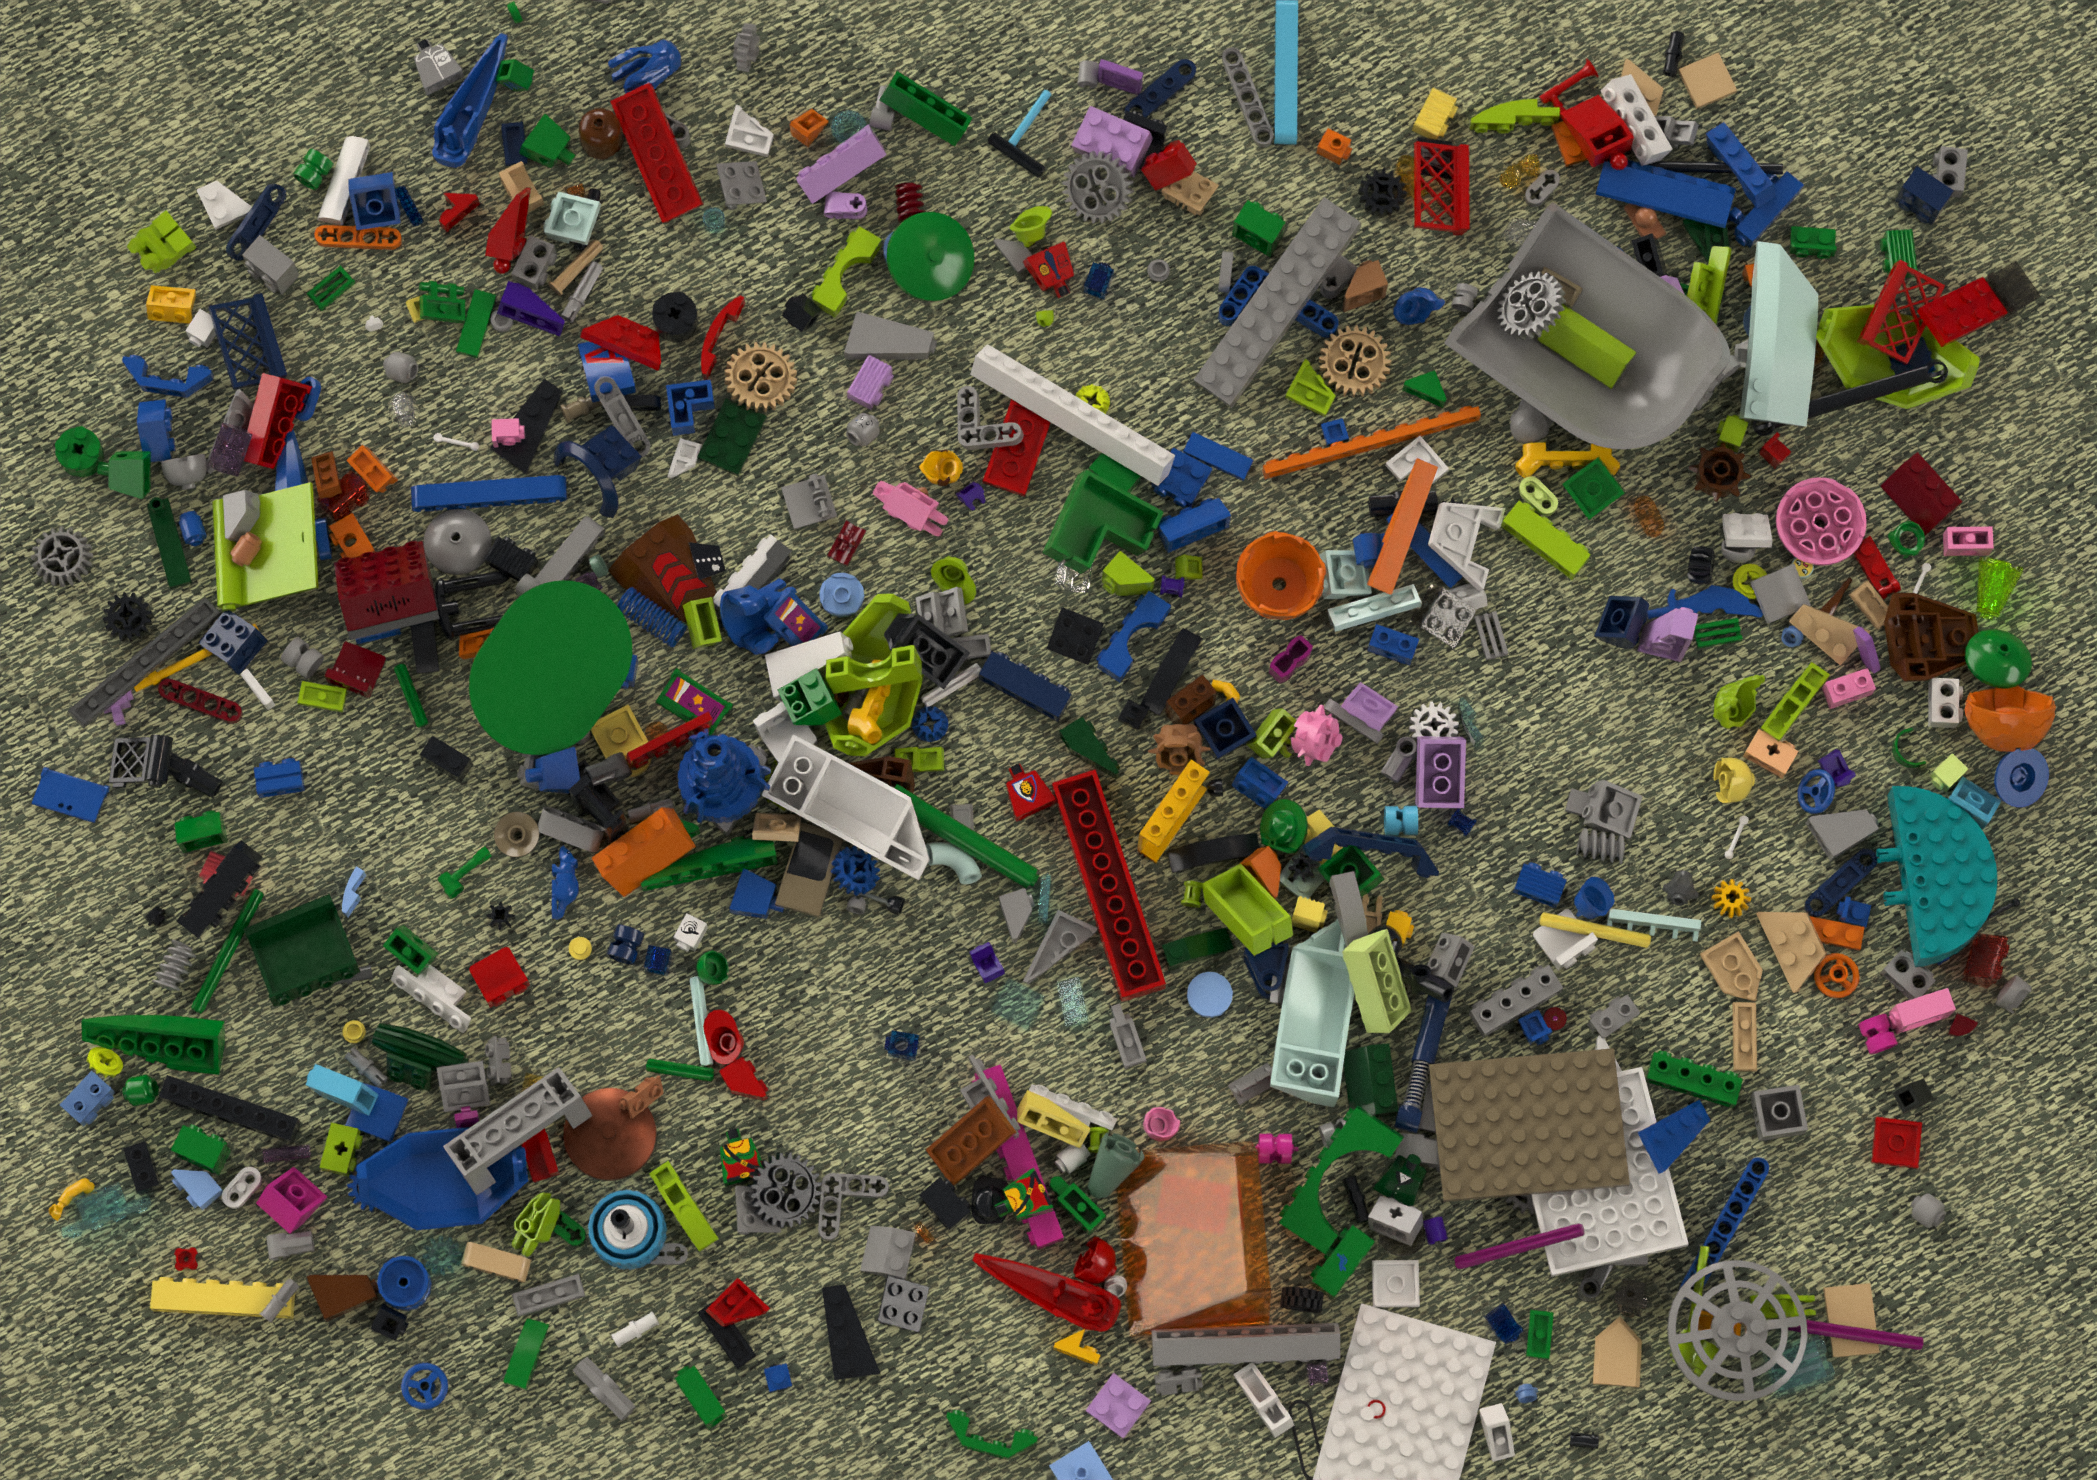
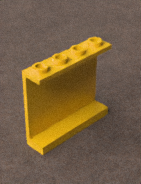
M1193 760L1189 761L1139 833L1137 848L1139 853L1154 863L1158 862L1207 791V788L1202 784L1210 774L1208 770Z

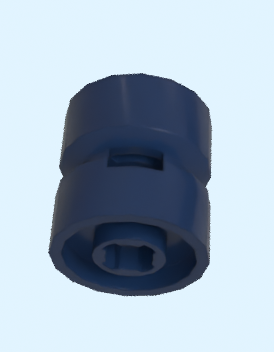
M617 924L613 934L615 941L610 943L606 956L628 965H634L638 955L636 948L641 947L645 934L632 927Z

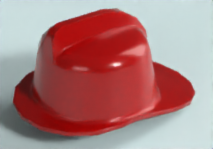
M720 1009L710 1012L705 1018L703 1025L710 1054L717 1063L722 1065L730 1064L738 1058L743 1050V1035L738 1030L733 1016L727 1011Z

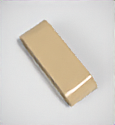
M467 1242L461 1265L468 1268L471 1266L475 1270L489 1274L493 1272L496 1273V1276L510 1280L517 1279L518 1282L525 1283L532 1260L477 1243Z

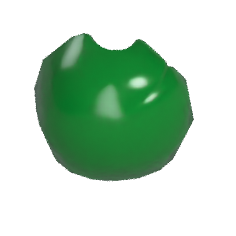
M712 950L700 956L696 969L698 977L702 982L707 985H719L728 979L729 966L727 959L722 953Z

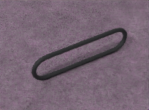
M1296 1400L1290 1404L1288 1413L1293 1420L1292 1408L1295 1404L1302 1403L1307 1407L1318 1454H1320V1445L1310 1405L1306 1401ZM1294 1425L1292 1431L1302 1473L1307 1479L1313 1480V1477L1309 1476L1305 1471Z

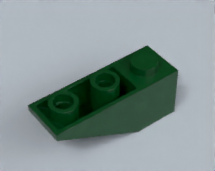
M1082 716L1059 730V736L1072 755L1115 779L1119 778V764L1115 758L1110 759L1106 753L1108 751L1106 744L1102 739L1098 740L1094 735L1096 730L1089 720L1085 721Z

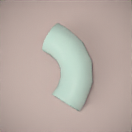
M931 842L925 845L930 859L928 864L930 866H949L956 872L961 884H971L982 877L974 858L951 843Z

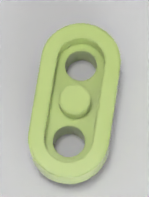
M1530 476L1521 481L1519 493L1526 502L1540 515L1550 516L1555 513L1558 507V499L1540 480ZM1531 486L1534 488V492L1529 493L1526 488ZM1548 502L1550 507L1544 508L1542 503Z

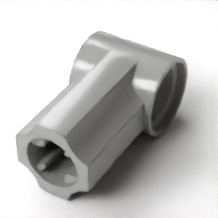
M887 85L880 86L876 106L872 109L869 126L892 131L895 112L894 109L879 100Z
M1403 737L1398 740L1396 748L1381 770V774L1393 782H1399L1410 763L1417 757V744L1414 739ZM1405 745L1413 746V750L1410 753L1405 754L1401 751Z
M311 1231L288 1235L286 1233H278L266 1236L269 1260H278V1257L286 1259L290 1255L314 1252V1241Z

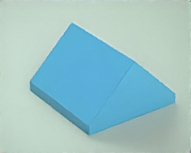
M1963 776L1948 800L1965 810L1981 829H1984L2001 802L2000 799Z

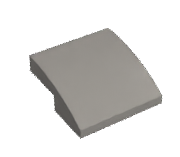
M1795 564L1788 565L1750 582L1767 624L1797 612L1803 604L1811 606Z
M955 587L940 593L930 592L915 597L918 614L950 637L968 632L962 588Z
M483 1060L437 1067L444 1112L461 1110V1107L465 1106L474 1108L490 1105Z

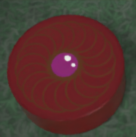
M1558 1007L1548 1009L1543 1016L1546 1025L1552 1031L1561 1030L1567 1021L1565 1012Z

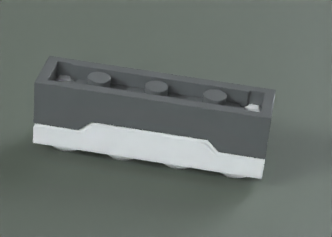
M772 535L767 539L763 538L756 547L758 550L754 555L747 556L743 561V568L738 573L734 572L728 579L729 584L724 590L720 589L713 597V600H715L713 602L714 608L720 612V600L725 591L748 585L759 590L770 584L792 558V550Z

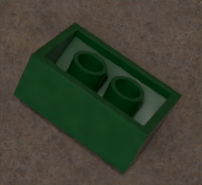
M1390 1044L1369 1045L1346 1051L1343 1066L1349 1109L1355 1110L1359 1106L1376 1118L1397 1116L1398 1105Z

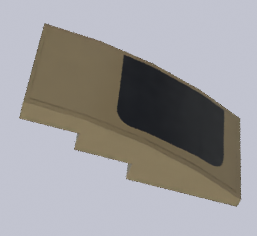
M801 823L799 840L794 842L775 906L820 918L834 875L831 873V870L835 866L831 862L836 859L835 855L841 851L844 839L823 828Z

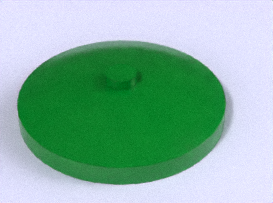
M923 212L913 215L900 223L890 237L887 247L889 272L897 286L912 298L935 302L952 297L967 284L973 272L975 255L972 241L963 226L948 215L938 212Z

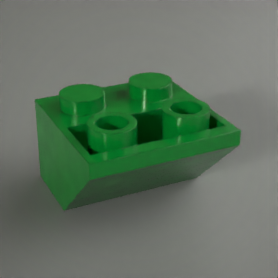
M818 668L777 689L794 725H824L842 715L827 681Z

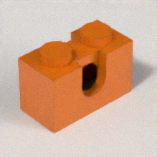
M353 513L329 526L332 532L329 534L331 541L335 547L340 545L343 550L340 553L341 558H354L365 552H375ZM351 538L356 539L354 545L350 547L345 545L347 540Z

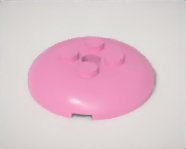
M1810 478L1797 483L1786 492L1777 509L1776 528L1782 544L1799 560L1813 565H1832L1847 559L1858 549L1866 531V514L1860 499L1849 487L1847 488L1836 482V480L1829 478ZM1820 519L1824 521L1825 527H1818L1814 523L1815 520Z

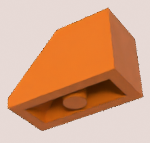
M1270 846L1258 848L1239 864H1242L1275 899L1278 897L1281 863L1276 852Z

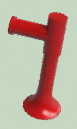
M1586 58L1585 66L1578 73L1539 96V99L1543 104L1550 101L1554 107H1560L1561 113L1566 109L1557 96L1580 80L1589 76L1599 78V75L1593 64Z

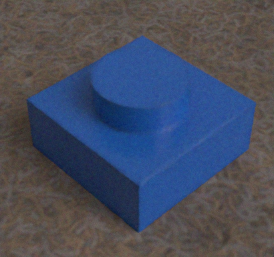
M1343 418L1321 424V430L1327 447L1338 441H1343V443L1349 441Z
M787 1363L764 1369L769 1392L792 1387Z

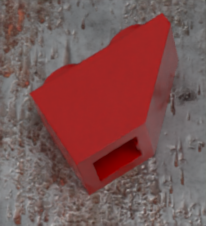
M742 1056L719 1070L720 1076L732 1094L761 1101L768 1099L766 1092L769 1090L762 1079L759 1081L756 1079L753 1073L757 1071L750 1060L745 1061Z

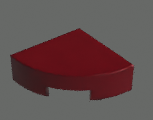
M1957 1013L1947 1035L1953 1037L1966 1035L1977 1026L1978 1022Z

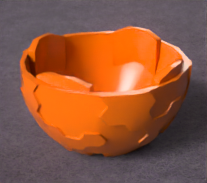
M1273 531L1247 545L1237 563L1236 582L1242 599L1258 615L1268 619L1289 620L1307 613L1314 607L1324 589L1326 567L1315 547L1304 538ZM1280 579L1285 582L1286 586L1283 590H1276L1273 587V582Z
M2020 686L2007 689L1989 688L1973 693L1969 692L1966 700L1965 715L1969 727L1984 745L1996 751L2014 752L2016 748H2020L2021 751L2032 749L2046 736L2055 718L2056 706L2052 696L2036 691H2028Z

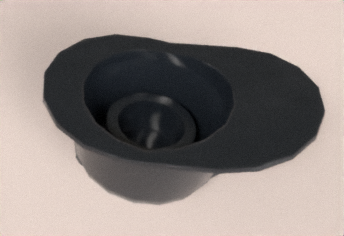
M981 1175L974 1182L971 1211L973 1218L978 1224L1002 1223L1006 1219L1007 1215L1000 1218L995 1205L1006 1200L1003 1189L1009 1185L1007 1181Z

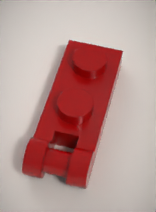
M1869 536L1863 539L1853 554L1870 584L1882 599L1887 598L1888 594L1892 592L1897 593L1901 591L1899 582L1893 576L1872 537ZM1886 579L1888 585L1881 586L1880 582Z

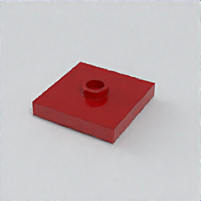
M1876 1117L1871 1163L1918 1169L1922 1122Z

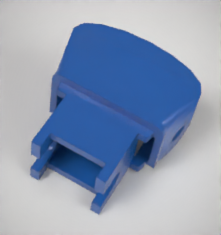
M779 578L759 590L748 585L725 591L722 594L720 600L721 619L728 637L738 647H745L755 655H760L771 650L779 642L778 638L781 636L776 631L773 634L766 631L768 626L772 627L763 617L781 598L783 591L778 592V590L786 586L785 581ZM791 586L790 588L793 592L797 593L796 589Z

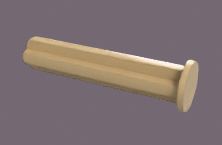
M593 240L553 282L548 283L549 287L561 296L563 294L562 291L600 253L603 245L598 240Z

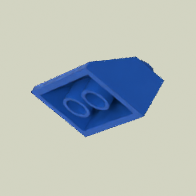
M1209 498L1202 501L1200 506L1196 508L1187 507L1181 510L1177 516L1172 517L1169 515L1162 518L1156 530L1167 553L1228 528L1231 514L1219 498L1215 500Z

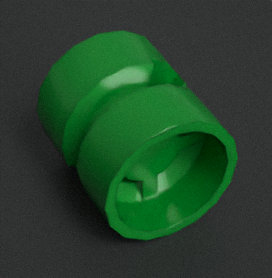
M310 148L303 158L305 164H300L292 175L301 184L316 191L322 183V175L326 176L334 164L324 154Z

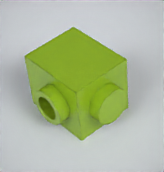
M1727 415L1725 422L1720 421L1716 431L1717 434H1720L1716 445L1720 446L1724 442L1726 448L1738 452L1749 422L1744 421L1745 419H1740L1738 415Z

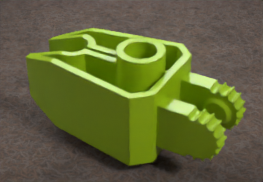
M542 1192L530 1200L514 1221V1229L517 1233L511 1245L515 1249H519L526 1241L522 1249V1254L525 1257H529L534 1252L539 1242H548L560 1214V1200L551 1198V1193Z

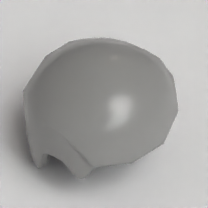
M1723 540L1721 546L1722 555L1733 563H1746L1754 557L1756 547H1726L1725 540Z

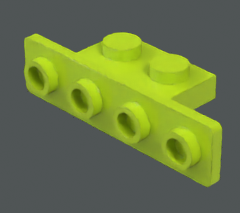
M1713 246L1711 248L1708 265L1694 262L1687 297L1697 304L1716 325L1732 251L1729 247Z

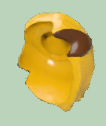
M947 449L930 452L925 457L923 463L919 465V469L926 478L938 486H946L956 482L964 469L960 458L953 451Z

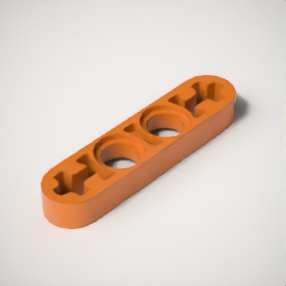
M321 225L314 233L316 242L323 247L393 250L402 243V236L399 230L391 227L356 230V226ZM324 231H327L328 235L335 236L334 232L338 231V241L334 242V237H327L326 240L323 241L322 237H320L319 235H323ZM351 232L353 239L350 242L342 241L341 236L343 233ZM379 233H382L383 238H389L390 234H394L397 239L393 240V243H389L388 239H381L382 243H379ZM365 234H375L374 242L366 243L363 240Z

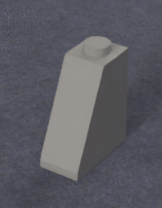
M1867 809L1811 816L1805 822L1830 861L1869 838L1879 829L1878 820L1872 813L1869 814Z

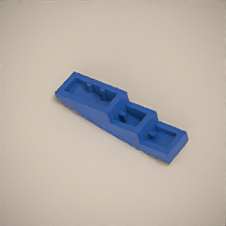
M1393 514L1386 519L1388 523H1390ZM1418 521L1410 547L1451 588L1463 576L1428 546L1431 533Z

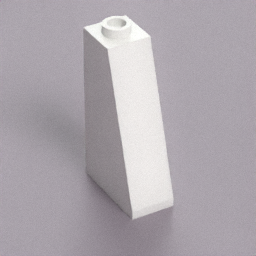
M837 632L765 655L773 697L781 702L782 699L777 689L815 668H818L823 677L826 676L827 659L849 656L852 659L851 650H853V644L851 639L843 633Z

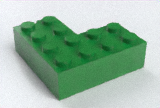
M1086 469L1077 475L1042 553L1058 562L1065 560V566L1080 574L1091 568L1104 538L1139 556L1147 551L1154 536L1153 531L1157 529L1164 512Z

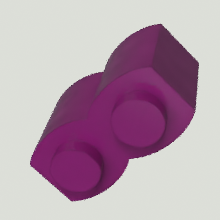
M1302 635L1294 638L1288 644L1286 651L1274 657L1270 664L1269 674L1279 684L1285 683L1293 676L1296 668L1303 666L1309 660L1313 646Z

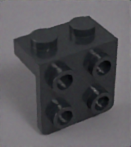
M1126 111L1123 120L1150 131L1153 137L1139 167V170H1141L1147 156L1152 153H1160L1167 136L1168 126L1161 120L1147 119L1139 112L1132 111L1131 113Z

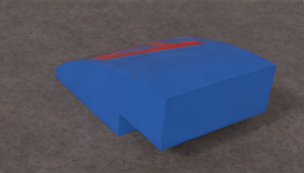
M592 342L578 344L592 403L600 401L594 386L596 381L603 376L614 379L623 395L636 393L627 357ZM604 382L600 385L601 393L608 394L612 391L610 383Z

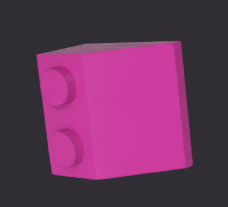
M292 1167L266 1186L256 1204L291 1234L304 1224L327 1199V1196L300 1171Z

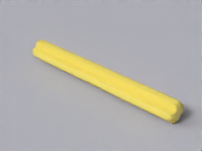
M1545 912L1541 914L1539 920L1541 926L1589 935L1593 932L1598 938L1645 948L1651 942L1649 934Z

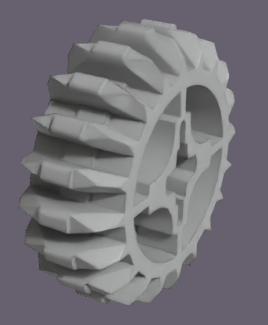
M60 526L59 532H56L54 528H51V535L48 536L46 532H43L45 539L41 540L38 538L36 540L40 546L32 548L37 553L31 555V559L35 561L32 566L34 569H37L36 574L38 577L43 576L45 583L51 580V585L56 586L59 581L60 586L65 587V581H68L73 586L74 582L72 579L76 577L78 581H81L80 573L88 575V571L84 567H92V563L89 561L93 558V554L89 552L92 547L90 544H87L88 539L86 537H81L80 531L74 533L73 528L69 527L65 532L64 527ZM61 541L72 542L78 547H63ZM54 545L53 552L45 558L47 550ZM61 553L65 554L63 560L59 559ZM79 555V559L76 565L73 568H70L72 560L76 559ZM47 566H61L64 572L51 571Z

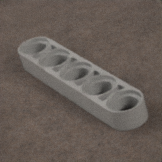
M1227 48L1223 52L1222 63L1251 136L1257 146L1262 148L1268 147L1273 141V131L1244 58L1237 48ZM1228 54H1235L1238 57V61L1231 64L1227 62L1226 56ZM1242 73L1245 75L1246 80L1243 83H1237L1233 78L1234 75ZM1244 93H1251L1254 96V100L1247 103L1242 100L1241 96ZM1257 112L1262 116V119L1259 122H1253L1249 118L1250 114ZM1260 132H1266L1269 134L1270 139L1266 142H1261L1258 140L1257 135Z

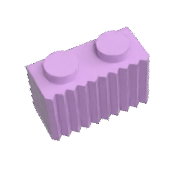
M868 355L847 391V398L870 410L874 405L878 406L883 397L881 393L885 386L889 387L894 378L892 367Z

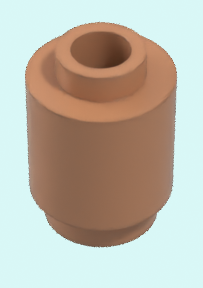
M251 532L242 535L230 552L233 556L232 561L242 567L244 565L249 566L261 549L262 540Z

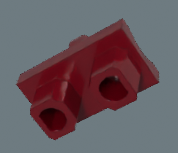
M846 520L827 557L848 567L866 534V530Z

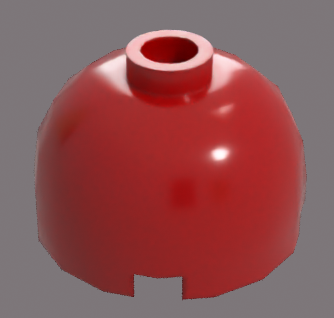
M1095 1236L1086 1244L1089 1249L1083 1257L1080 1253L1073 1270L1076 1278L1090 1284H1098L1105 1281L1108 1277L1113 1276L1117 1270L1115 1265L1116 1254L1113 1247L1105 1240Z

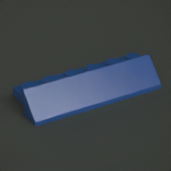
M1610 160L1604 161L1595 195L1725 228L1736 188L1703 178L1692 177L1684 173L1669 171L1661 167L1642 166L1640 162L1628 160V164L1623 170H1615L1611 167Z

